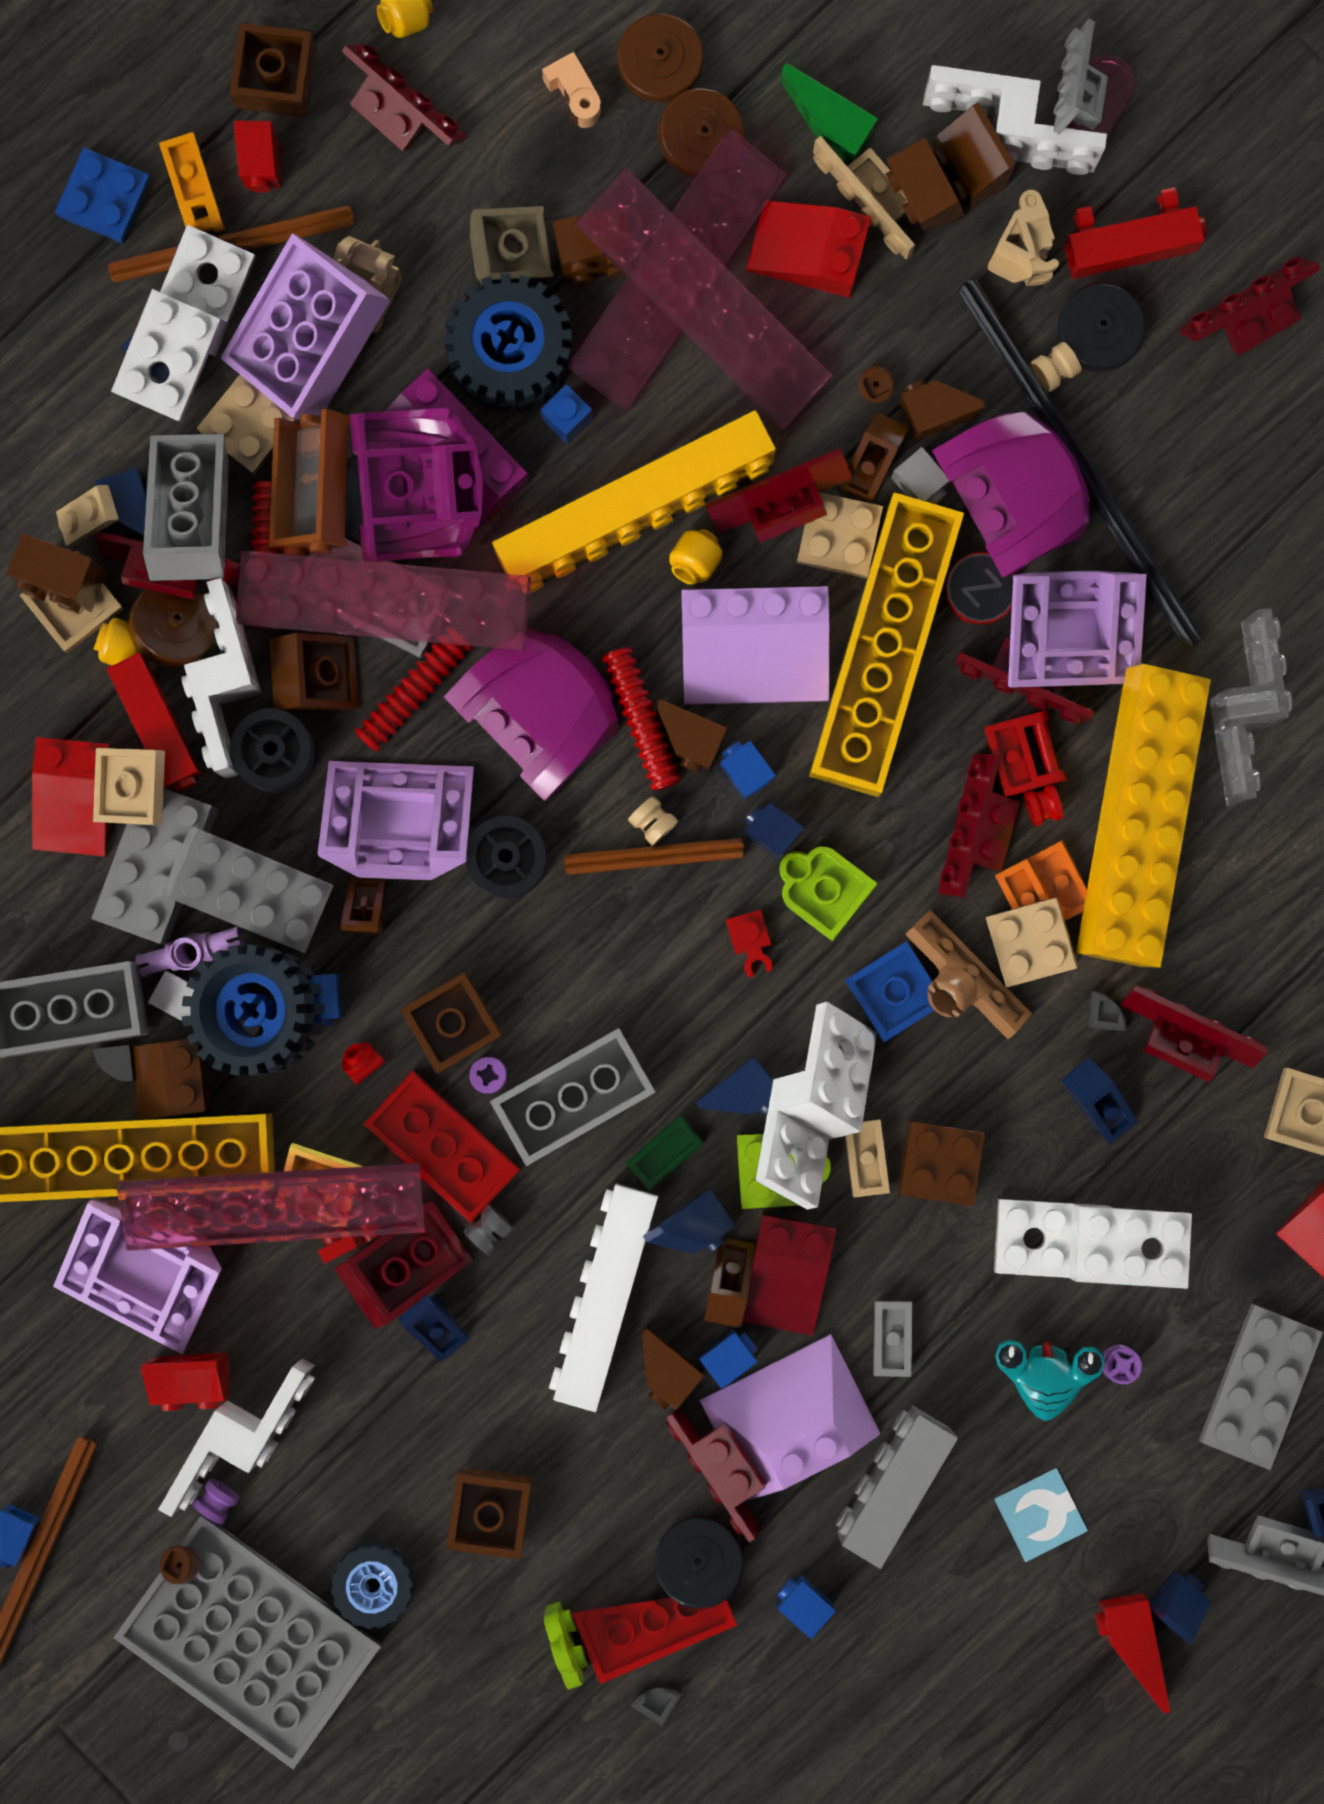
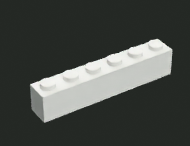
M618 1183L615 1184L614 1191L606 1189L600 1210L607 1212L604 1225H596L590 1246L596 1247L597 1250L593 1262L586 1260L580 1282L587 1284L583 1298L575 1296L570 1313V1317L576 1319L573 1333L565 1331L559 1353L566 1355L562 1369L555 1367L549 1389L556 1390L553 1400L596 1412L645 1244L643 1235L649 1230L658 1195Z

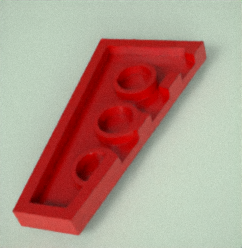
M671 1598L572 1613L600 1684L737 1626L728 1600L709 1609H691L678 1604Z

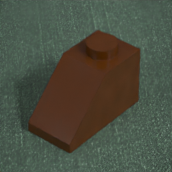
M920 380L904 388L905 392L901 394L898 402L914 442L979 417L985 409L983 400L936 380L925 384L924 380Z
M876 412L849 465L853 479L841 483L839 488L868 503H872L909 427Z
M660 699L657 704V712L675 757L682 760L680 766L700 774L702 769L709 772L727 728Z
M726 1238L727 1241L717 1247L704 1321L741 1328L748 1299L756 1244Z
M646 1325L642 1330L647 1387L651 1390L648 1396L663 1409L670 1405L673 1409L677 1410L704 1377V1371Z

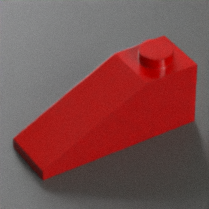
M1142 1593L1099 1601L1101 1613L1095 1614L1099 1635H1105L1106 1639L1163 1713L1171 1712L1149 1600Z

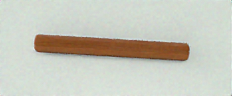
M741 838L568 854L564 857L566 873L571 875L736 859L744 856V842Z

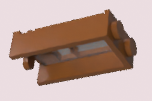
M326 408L321 409V417L312 414H301L300 423L280 417L274 418L269 548L284 551L285 557L305 558L306 552L327 555L332 553L333 548L347 547V541L343 540V538H345L348 426H351L349 415Z

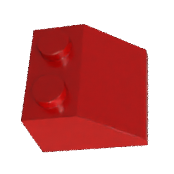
M229 1352L155 1356L141 1364V1373L150 1405H161L162 1411L184 1409V1403H198L199 1409L218 1408L221 1406V1401H226L231 1397Z

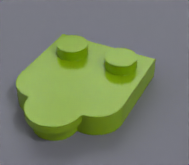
M817 847L808 854L801 851L791 852L782 859L779 868L781 878L785 882L782 890L785 905L832 942H834L878 885L869 876L829 847Z
M764 1133L737 1135L741 1209L797 1206V1203L756 1181ZM790 1153V1158H792V1160L795 1163V1158L793 1154ZM827 1156L822 1183L827 1180L831 1171L830 1161Z
M560 1601L547 1605L544 1614L546 1632L556 1666L562 1675L566 1688L570 1690L583 1685L584 1668L589 1666L583 1646H576L571 1632L576 1631V1626L571 1611L569 1609L563 1611Z

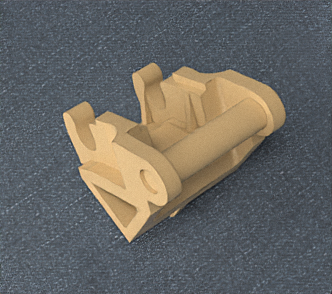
M1027 190L1019 199L1020 209L1014 212L988 264V269L1012 283L1024 281L1026 286H1036L1051 281L1053 277L1052 272L1057 269L1059 262L1057 259L1045 262L1046 254L1051 249L1052 241H1054L1055 237L1050 226L1049 213L1041 195L1035 190Z
M348 236L341 243H338L334 260L366 280L391 300L372 331L377 333L402 281L399 268L393 266L395 256L382 251L379 241L375 240L369 245Z

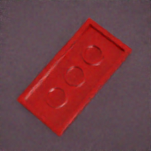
M415 1070L401 1082L364 1123L375 1136L470 1223L477 1218L521 1169Z

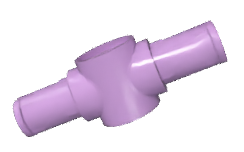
M239 926L214 934L209 932L201 934L192 933L176 941L166 943L165 948L136 955V966L144 963L149 964L138 969L142 977L168 969L172 971L181 969L191 970L199 966L202 961H213L210 955L218 950L229 951V946L246 945V938L233 940V938L244 934ZM187 943L192 944L197 951L195 960L190 959L185 953Z

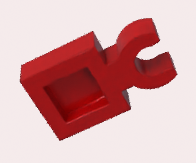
M761 910L726 919L735 955L746 952L747 959L744 964L746 975L749 978L754 976L751 965L757 960L765 964L767 972H771L772 962L761 950L762 947L771 945Z
M377 1221L347 1236L341 1230L323 1239L325 1247L318 1250V1253L325 1264L383 1233Z

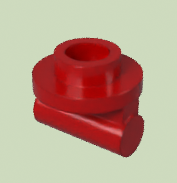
M362 1042L353 1044L346 1049L343 1054L341 1067L353 1082L358 1085L386 1061L369 1043Z

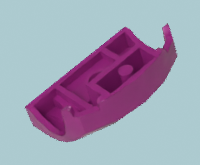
M444 407L350 414L353 451H357L363 525H359L362 561L373 563L411 558L458 557L464 552L463 550L468 547L473 532L480 523L483 477L474 440L466 432L458 416Z
M1026 412L998 415L962 432L932 450L949 482H953L987 545L985 547L1003 578L1014 575L1025 566L1060 546L1077 539H1082L1086 533V528L1089 524L1088 503L1090 500L1078 463L1060 437L1049 426Z
M531 628L518 630L499 642L476 662L444 696L468 723L476 720L521 766L524 771L519 776L544 801L555 795L568 778L596 750L617 735L620 730V725L617 724L618 717L611 701L614 695L607 682L590 660L555 634L547 635Z

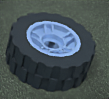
M367 1541L366 1544L361 1545L360 1543L354 1546L351 1551H348L336 1566L331 1580L333 1581L331 1586V1595L334 1596L333 1603L341 1611L340 1615L344 1619L347 1618L352 1621L351 1624L365 1626L366 1629H372V1627L377 1626L379 1628L385 1627L387 1623L396 1621L407 1609L415 1589V1581L413 1580L414 1570L413 1567H410L408 1557L404 1556L396 1546L392 1547L383 1541L381 1543ZM368 1579H377L380 1587L375 1589L374 1592H370V1587L366 1582Z

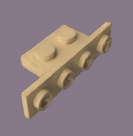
M821 136L816 139L813 150L815 155L813 158L817 166L824 173L830 172L838 181L837 187L847 200H855L861 207V214L871 216L869 225L873 228L877 226L885 235L884 241L894 254L900 253L906 260L910 258L915 244L896 223L906 214L902 205L907 203L908 200L902 190L897 193L893 190L885 174L890 171L871 148L866 150L849 166H846Z

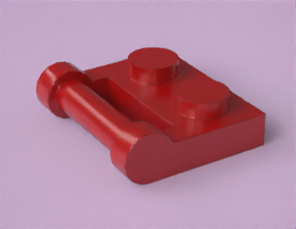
M1047 710L984 728L991 755L1001 757L997 777L1002 794L1005 797L1067 781L1064 770H1060L1047 722L1050 721ZM1033 727L1046 771L1045 775L1037 776L1024 728Z

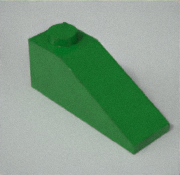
M785 63L782 68L781 83L816 139L821 136L844 163L846 162L850 165L861 155L873 136L878 118L788 63Z

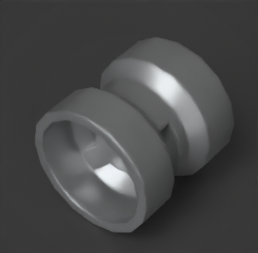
M488 1204L481 1212V1218L475 1223H470L463 1232L481 1251L490 1256L497 1249V1242L501 1238L508 1237L515 1228L498 1210Z

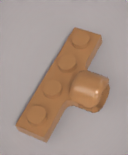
M931 910L925 913L905 934L939 970V975L928 986L929 1004L938 1014L945 1017H959L970 1005H973L1007 1039L1017 1033L1032 1015L1011 991Z

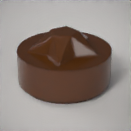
M868 366L859 376V392L869 402H883L894 391V377L885 366Z
M172 1546L168 1548L160 1561L161 1574L171 1584L189 1583L195 1578L199 1570L198 1555L188 1546Z

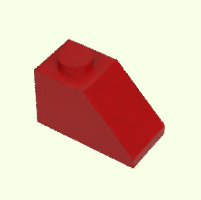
M234 121L239 177L244 187L258 193L269 192L271 188H281V144L271 121Z

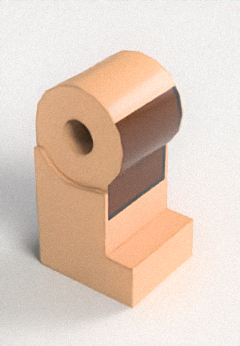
M572 52L542 69L543 81L549 91L552 92L559 88L569 104L570 117L574 124L581 128L594 126L601 115V101L575 53Z

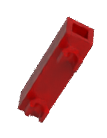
M1175 187L1161 190V196H1157V203L1161 214L1095 229L1091 206L1076 209L1077 214L1073 215V220L1077 233L1069 234L1064 244L1071 278L1074 280L1198 252L1205 241L1204 239L1207 238L1206 222L1203 217H1199L1196 206L1179 210L1178 195Z
M137 653L106 668L145 750L165 751L164 788L170 791L175 789L176 793H179L196 785L195 779L203 774L147 658L141 653Z

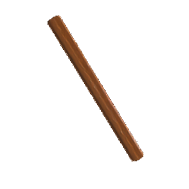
M346 205L216 238L243 250L250 251L287 242L291 234L304 238L353 226L355 220L351 207ZM178 246L110 262L108 264L110 277L114 282H121L167 271L170 269Z
M79 1437L76 1440L0 1612V1667L97 1449V1444L89 1438Z

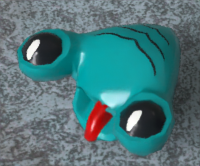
M1013 1340L1000 1343L995 1353L998 1367L1014 1382L1029 1410L1036 1417L1044 1421L1054 1419L1073 1402L1084 1386L1101 1375L1105 1366L1103 1353L1095 1347H1082L1074 1355L1072 1364L1068 1362L1066 1352L1055 1347L1051 1342H1044L1043 1345L1032 1348L1027 1360V1351L1020 1342Z

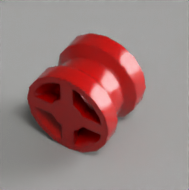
M1053 784L1045 786L1043 791L1038 793L1034 791L1024 793L1026 810L1034 827L1042 825L1044 820L1053 819L1054 821L1063 819L1061 801Z

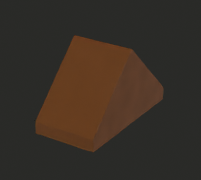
M350 876L341 920L342 931L347 933L384 934L386 878Z

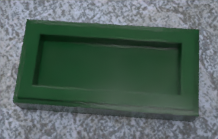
M680 1115L626 1162V1165L650 1191L705 1142Z

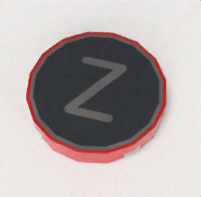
M989 553L968 554L958 560L947 575L945 585L946 602L953 614L966 623L978 625L993 624L1005 617L1012 607L1014 575L1003 578Z

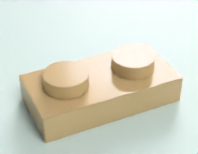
M108 485L95 486L56 511L59 528L62 531L66 546L79 545L119 520Z
M881 1120L863 1121L861 1132L845 1135L852 1197L890 1193Z

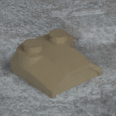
M543 206L473 210L470 218V241L475 274L481 285V279L491 276L493 284L501 283L500 274H510L512 282H519L520 275L530 277V281L546 280L554 277L550 265Z

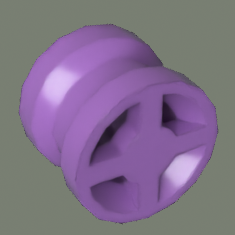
M484 1057L478 1059L472 1065L469 1078L472 1086L477 1091L494 1093L505 1085L508 1072L501 1060L494 1057Z
M1119 1344L1112 1345L1103 1352L1105 1366L1102 1371L1113 1382L1129 1384L1139 1377L1142 1370V1362L1135 1351Z
M210 1478L205 1484V1493L203 1496H198L195 1499L193 1507L209 1520L223 1524L228 1517V1509L230 1506L237 1504L240 1496L223 1482Z

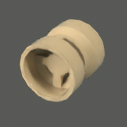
M1060 342L1054 346L1048 357L1040 355L1031 362L1032 368L1048 392L1058 388L1061 384V379L1066 377L1073 378L1081 373L1079 360L1065 342Z
M654 795L648 798L628 818V821L635 828H641L645 833V839L652 846L658 843L679 822L671 813H666L661 808V802Z

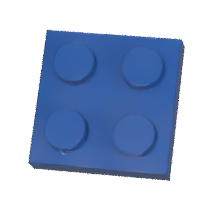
M83 147L55 214L59 218L124 244L152 179L147 173Z
M907 941L844 980L882 1042L887 1041L934 1011L928 1001V986L932 980Z

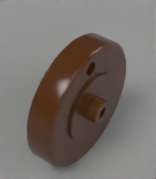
M650 14L636 20L624 32L618 46V69L624 84L639 98L654 103L671 102L677 95L686 90L693 89L697 84L703 69V46L697 32L685 20L671 14Z
M693 88L680 93L666 106L659 119L657 136L664 158L676 171L691 178L704 179L721 174L736 161L744 144L745 131L742 117L730 99L712 89Z
M146 589L134 602L129 614L128 628L133 643L146 658L165 667L184 668V665L202 660L209 653L216 640L214 629L218 628V621H216L214 615H210L205 598L198 591H196L193 600Z

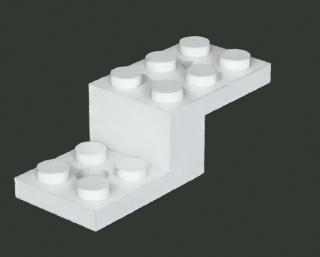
M936 65L931 66L924 92L923 105L930 106L932 110L937 112H950L951 110L966 111L972 105L979 102L986 115H993L992 126L1014 163H1031L1032 167L1041 170H1048L1052 167L1066 168L1067 172L1071 174L1084 175L1088 172H1094L1106 146L1107 134L1065 128L1059 135L1053 131L1054 126L1035 124L1041 82L1039 80Z
M187 225L161 291L158 292L152 289L111 392L181 422L208 355L216 357L256 255ZM205 264H213L218 270L216 281L209 285L203 284L199 279V270ZM164 362L169 368L170 375L164 383L158 384L151 378V368L156 363Z
M219 578L207 582L210 593L204 594V598L210 615H214L216 621H218L220 628L214 629V633L220 650H224L225 653L184 665L187 675L181 678L187 697H192L197 709L192 712V719L198 733L202 732L207 746L202 747L207 768L212 767L214 772L228 779L238 776L239 773L232 763L230 755L231 741L221 706L260 695L262 691L233 590Z
M828 1002L816 1005L805 1071L773 1080L756 1175L757 1182L807 1210L816 1208L819 1204L829 1140L861 1132L877 1035V1032ZM790 1153L793 1154L795 1158V1163L792 1160V1158H790Z
M998 1199L994 1272L999 1274L1070 1278L1076 1282L1188 1289L1192 1214L1121 1209L1106 1205ZM1030 1228H1038L1043 1234V1242L1037 1248H1028L1023 1240L1024 1234ZM1148 1238H1156L1161 1244L1159 1255L1152 1259L1146 1258L1141 1250L1143 1242Z
M302 1358L292 1366L262 1420L228 1400L217 1408L158 1510L172 1517L179 1509L185 1511L190 1504L192 1505L203 1487L198 1482L200 1477L204 1478L208 1471H212L219 1457L247 1473L256 1465L262 1468L278 1445V1442L273 1439L276 1433L281 1435L283 1430H286L297 1411L292 1407L294 1401L300 1402L312 1386L315 1377L310 1375L315 1365Z

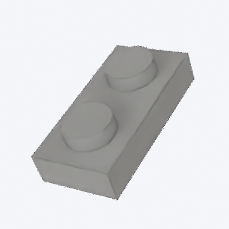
M874 1300L873 1375L911 1377L912 1302Z

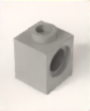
M922 447L897 467L891 477L908 497L938 504L948 494L944 489L947 487L949 480Z

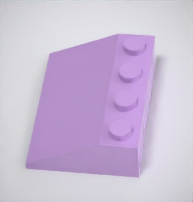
M291 234L223 352L221 359L292 418L300 420L301 414H312L321 417V409L328 407L391 300L357 274L299 236Z
M828 586L682 590L684 705L829 701Z

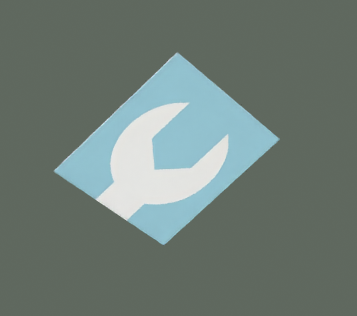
M1057 1468L994 1499L1025 1562L1088 1531Z

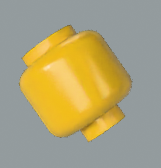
M380 0V4L377 6V16L382 28L386 33H392L397 38H405L425 30L429 25V14L433 12L431 0Z
M705 529L685 531L669 555V562L672 566L671 570L679 580L686 584L694 585L706 582L721 562L723 552L718 544L717 537L710 531Z
M113 618L108 624L102 623L93 649L99 651L98 658L101 662L112 666L137 653H141L131 639L128 621Z

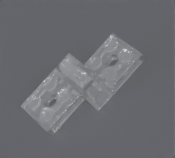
M1272 608L1257 610L1241 622L1251 686L1226 689L1209 699L1227 806L1239 805L1257 797L1256 791L1260 790L1259 773L1257 769H1252L1250 756L1254 754V740L1250 732L1247 733L1246 730L1272 727L1289 718L1288 712L1292 711L1291 693L1289 690H1285L1283 676L1286 675L1287 670L1286 660L1282 653L1279 654L1277 639H1280L1281 635L1280 624L1277 617L1273 618Z

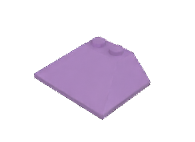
M1035 571L1014 575L1008 687L1123 684L1126 668L1141 664L1147 574L1107 571Z
M329 761L318 856L359 878L433 880L465 863L467 858L474 767Z
M90 1200L84 1210L53 1287L183 1355L222 1268L203 1233L140 1200Z
M831 1334L700 1399L713 1428L715 1429L726 1422L767 1484L765 1489L750 1497L749 1500L784 1490L850 1457L880 1435Z

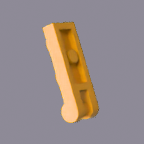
M191 132L160 142L159 145L185 227L189 225L203 232L214 230L215 233L224 231L225 226L194 133ZM206 207L208 216L196 220L193 211Z

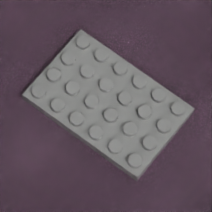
M201 1515L179 1545L191 1547L198 1555L199 1570L195 1578L186 1584H171L163 1578L160 1572L113 1638L294 1770L380 1649L382 1643L359 1626L351 1624L352 1621L349 1619H344L339 1611L218 1523Z

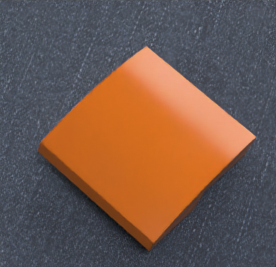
M1063 840L995 875L1012 909L1058 897L1065 921L1083 912L1087 886Z

